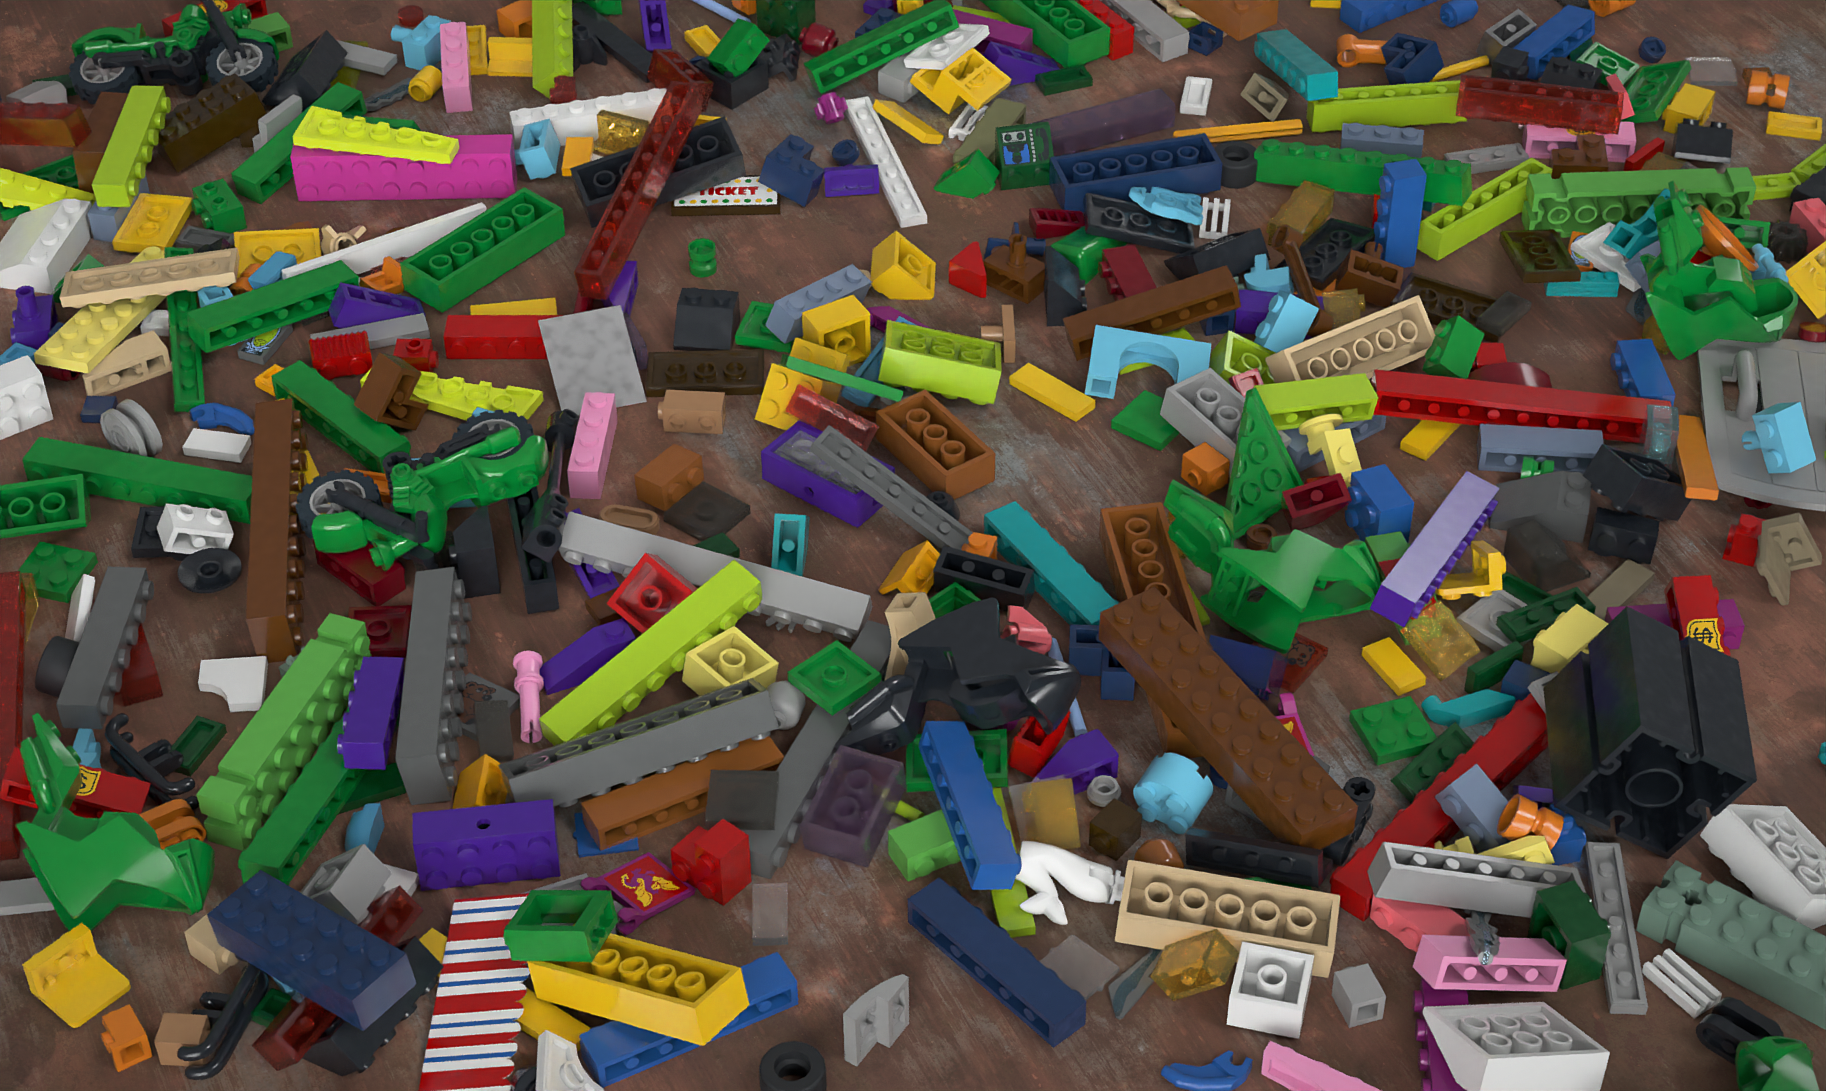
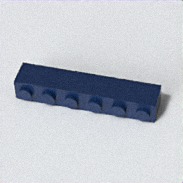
M937 878L908 898V923L1053 1048L1085 1025L1086 1001L1082 994L1076 989H1071L1060 980L1053 969L1046 968L1028 948L1021 947L1010 937L1004 928L998 927L990 921L979 907L973 906L965 900L955 887L949 886L941 878Z

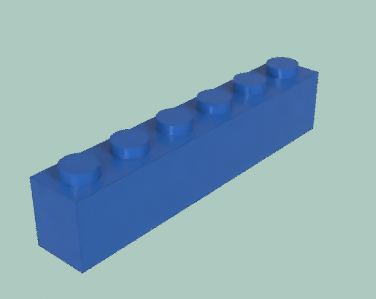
M926 721L918 747L971 889H1012L1016 875L1020 874L1021 857L1016 853L1012 844L1011 832L1009 829H1006L1002 809L1000 805H997L993 796V787L984 773L982 759L978 758L973 736L969 735L964 721Z
M778 951L766 957L757 958L753 962L740 967L749 1006L709 1042L798 1005L797 980ZM615 1020L602 1026L593 1027L579 1035L582 1059L596 1083L602 1088L702 1046Z

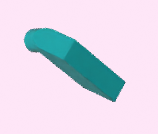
M1484 689L1443 703L1438 696L1431 695L1424 699L1421 708L1433 722L1447 727L1456 722L1463 729L1509 714L1516 698L1504 693Z

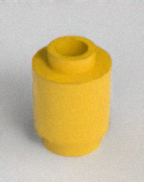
M431 65L424 66L409 83L408 91L410 96L419 102L429 100L442 87L441 71Z

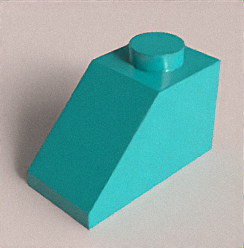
M775 513L771 568L803 577L808 550L809 516Z

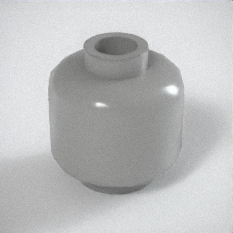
M786 680L773 682L766 689L769 692L779 726L776 730L791 729L800 720L806 704L805 696Z

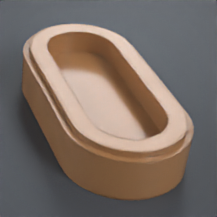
M614 504L604 507L599 513V520L652 535L657 534L660 528L658 515L646 509Z

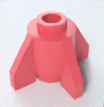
M1008 606L1007 622H1012L1013 624L1005 626L1000 638L1004 639L1014 634L1019 646L1043 655L1048 653L1052 645V636L1048 633L1047 628L1023 607Z

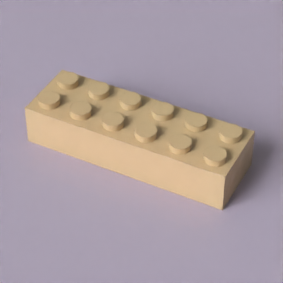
M1417 295L1266 357L1265 360L1275 383L1365 373L1367 378L1370 379L1373 377L1374 369L1390 371L1425 356L1426 351L1432 345L1435 334L1420 296Z
M1128 860L1115 942L1231 962H1238L1242 942L1314 955L1312 975L1328 978L1334 956L1340 895Z

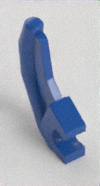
M207 403L189 410L192 421L197 420L199 429H213L220 425L228 426L242 435L251 436L254 434L253 420L240 409L219 403Z
M1228 1050L1213 1059L1212 1063L1202 1067L1172 1063L1170 1066L1165 1065L1162 1068L1161 1075L1174 1086L1189 1091H1233L1246 1081L1252 1069L1253 1059L1246 1057L1242 1065H1233V1052Z

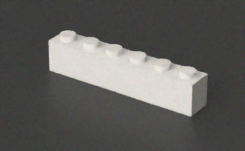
M653 88L643 92H627L616 96H600L596 99L574 100L569 103L547 104L543 107L521 108L516 111H509L515 149L520 148L524 125L545 119H550L561 146L566 144L567 137H593L594 141L669 130L672 122L671 101L666 88Z

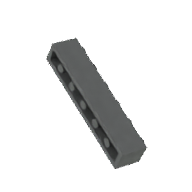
M108 566L56 704L63 728L103 729L107 716H111L113 698L115 693L121 689L123 670L129 667L132 645H136L138 641V628L140 623H144L146 619L148 600H152L154 596V583L149 581L146 568Z

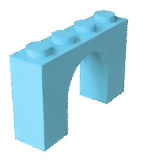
M1096 325L1085 394L1114 399L1118 373L1127 365L1140 362L1162 367L1172 376L1174 384H1177L1209 368L1211 343Z

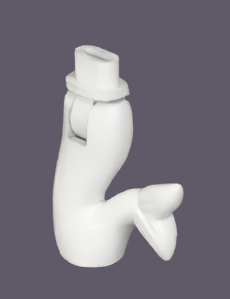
M1022 841L1018 853L1021 857L1022 866L1020 874L1016 875L1015 879L1031 887L1037 893L1020 905L1022 910L1036 915L1045 914L1054 923L1067 925L1068 922L1063 904L1058 899V892L1049 875L1080 899L1095 903L1105 902L1106 904H1114L1115 900L1121 901L1125 877L1120 876L1121 871L1116 870L1113 875V870L1110 867L1089 861L1062 848L1034 841Z

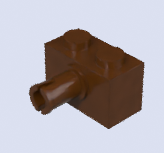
M1016 233L1009 237V247L1003 244L983 260L987 275L986 285L1029 304L1044 291L1045 263L1026 255L1027 237L1025 235L1022 237V234Z
M1376 242L1367 243L1364 253L1351 249L1338 268L1335 290L1388 308L1390 302L1393 301L1401 289L1404 268L1381 260L1383 246L1379 243L1376 251H1374Z

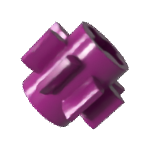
M831 92L818 98L819 104H816L817 107L814 108L818 120L823 119L826 124H834L845 118L843 113L849 108L845 97L840 98L836 92Z

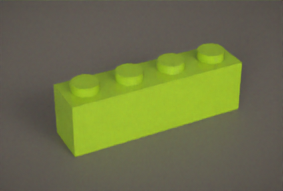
M1365 373L1254 386V388H1257L1277 431L1299 428L1303 422L1325 414H1339L1344 420L1343 423L1370 420L1373 417L1379 398Z

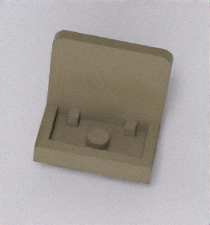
M1800 513L1762 521V533L1758 535L1760 557L1756 559L1757 569L1761 576L1765 575L1772 597H1777L1780 605L1789 604L1791 571L1822 564V554Z

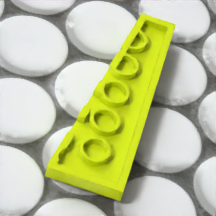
M315 106L310 107L292 136L296 146L380 155L387 158H405L413 161H430L438 164H451L459 150V141L455 138L425 131L421 132L407 127H402L398 130L392 129L389 123L381 121L376 125L366 123V119L355 116L353 119L342 117V112Z
M0 168V202H3L4 207L13 208L14 206L23 205L29 206L30 210H34L65 198L91 201L92 206L96 201L93 193Z

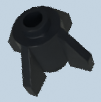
M585 24L572 28L573 72L580 67V64H590L593 61L596 64L606 66L608 64L607 54L599 43L594 29Z

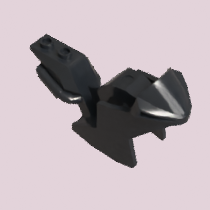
M996 598L973 602L930 621L898 641L899 648L905 650L908 655V664L904 675H895L884 682H879L849 708L850 710L846 714L852 731L836 743L835 747L848 768L908 745L915 740L926 711L927 701L931 700L940 701L955 708L962 720L981 729H990L1030 716L1036 717L1046 734H1051L1067 715L1080 690L1081 677L1073 664L1061 662L1019 646L1014 634L1004 639L1000 638L999 603Z

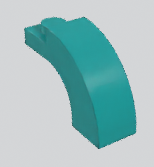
M1664 188L1658 197L1664 196L1666 200L1670 198V191ZM1653 204L1634 223L1627 224L1620 220L1603 243L1626 258L1631 259L1637 252L1658 241L1659 237Z

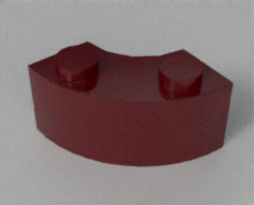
M1517 362L1484 365L1469 373L1467 378L1470 380L1552 388L1550 376L1532 365Z

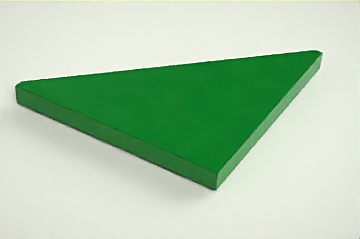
M1257 388L1246 391L1225 508L1231 511L1233 515L1234 541L1247 533L1251 526L1262 523L1282 509V491L1304 485Z

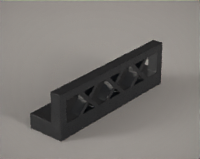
M1190 828L1185 834L1186 865L1316 888L1320 887L1333 869V859L1324 858L1323 850L1195 828Z

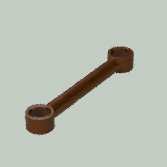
M1284 224L1276 230L1271 245L1274 250L1284 255L1299 298L1319 308L1307 332V335L1314 338L1331 331L1334 319L1330 313L1320 308L1299 250L1303 240L1302 232L1288 224Z

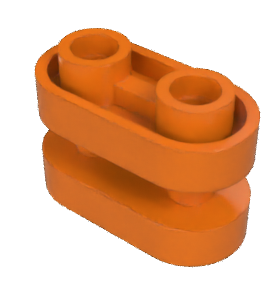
M183 799L169 801L139 814L156 831L161 849L192 838L204 841L206 837L205 828L199 819L195 817V813L188 802Z

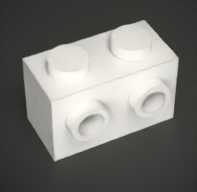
M166 504L157 526L164 551L192 554L207 548H223L228 550L234 535L226 511L216 508L191 507L185 504Z

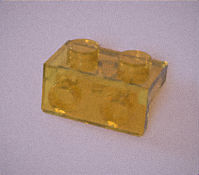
M602 109L597 114L599 137L594 142V151L611 155L651 141L648 120Z
M1357 288L1322 293L1324 311L1330 313L1334 319L1331 330L1361 319L1360 312L1366 311L1364 294L1358 295Z
M1440 600L1423 610L1417 620L1413 619L1400 630L1440 682L1480 652L1473 637L1463 629L1454 618L1453 612Z

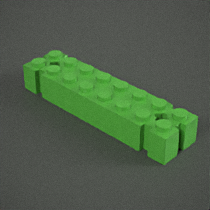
M1748 167L1726 168L1723 174H1717L1715 168L1561 173L1559 179H1552L1550 173L1528 174L1525 191L1528 201H1524L1521 221L1524 230L1554 229L1556 232H1559L1560 238L1571 237L1572 231L1589 234L1608 222L1615 226L1620 220L1631 224L1639 220L1647 212L1664 188L1669 190L1668 182L1672 180L1679 190L1685 189L1690 198V207L1693 211L1701 204L1717 217L1749 220L1750 212L1747 205L1753 204L1756 185Z
M329 613L317 630V639H310L218 765V774L216 776L210 775L199 790L197 798L201 813L208 815L204 821L208 841L241 851L246 849L251 841L254 840L257 830L262 826L261 822L265 823L268 817L271 816L273 808L278 805L289 786L294 784L296 777L305 764L310 762L315 750L321 742H325L327 733L341 719L343 711L348 705L349 692L355 691V670H360L363 657H371L370 650H368L370 639L367 637L365 622Z

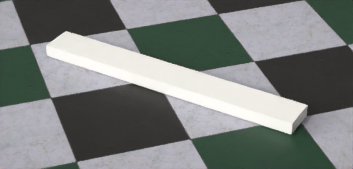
M867 96L846 100L849 108L845 110L847 117L870 164H878L879 183L900 227L926 224L927 214L876 111L872 108L873 105L870 98Z
M481 202L282 269V280L342 260L356 274H360L383 266V259L390 256L395 261L413 256L486 211V206Z

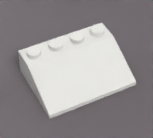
M65 198L20 214L0 242V288L17 290L21 286H31L35 292L51 294L57 283L70 270L93 236L88 212L92 207L91 201Z
M1730 804L1719 815L1712 817L1700 836L1708 843L1709 850L1731 868V874L1739 881L1744 882L1753 892L1752 896L1757 902L1811 929L1826 924V847L1786 806Z
M1545 1002L1424 1007L1423 1016L1455 1081L1466 1091H1600L1610 1052Z

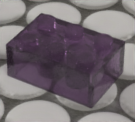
M840 745L800 824L804 849L868 868L907 787L904 764Z

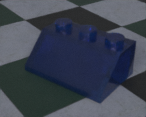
M1214 635L1210 636L1209 642L1215 652L1258 699L1268 701L1270 695L1279 697L1288 662L1286 657L1273 650Z

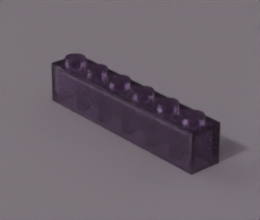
M1160 88L1033 123L1049 122L1055 157L1079 153L1174 127L1176 104Z

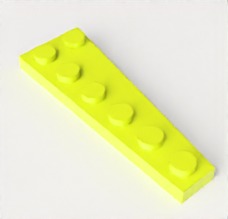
M369 370V371L365 374V376L360 380V382H361V388H362V386H363V384H364V382H365V380H366V378H367V376H368L370 370ZM420 371L422 374L413 391V394L429 404L427 409L466 421L472 416L473 411L477 407L494 412L495 410H503L504 413L512 411L517 413L518 417L522 415L528 420L544 401L543 391L509 385L506 389L492 387L491 382L480 381L479 385L465 383L464 378L455 376L450 379L438 378L437 373Z

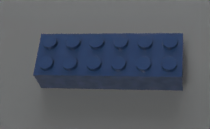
M1202 133L1050 157L1049 185L1062 210L1084 212L1083 199L1086 193L1137 203L1129 197L1132 187H1145L1147 189L1146 193H1150L1152 187H1160L1185 194H1206L1221 190L1223 163L1207 135Z
M262 870L257 872L207 914L219 945L362 1031L368 1028L417 984L405 952Z

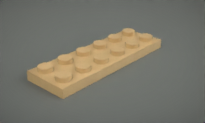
M238 248L66 272L60 294L61 304L63 308H82L92 303L110 304L119 299L129 298L131 300H138L147 295L154 294L166 296L181 290L194 292L209 286L227 287L232 283H236L240 259Z

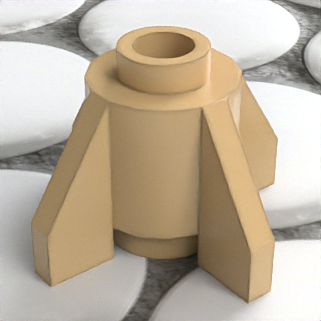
M325 224L321 228L323 235L321 250L323 256L356 245L355 239H358L367 229L363 225H359L346 233L335 232L330 225Z

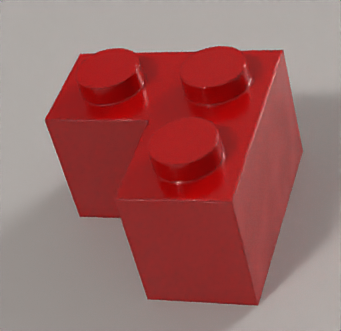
M721 819L708 831L701 826H697L670 849L674 875L682 882H688L697 888L704 897L713 899L722 906L726 905L752 882L749 835L724 819Z

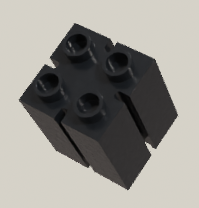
M1626 606L1588 644L1589 654L1580 651L1543 688L1554 807L1605 831L1611 827L1610 820L1614 817L1616 836L1669 859L1708 824L1706 807L1709 808L1710 815L1716 817L1757 781L1739 661L1689 636L1679 641L1677 630Z

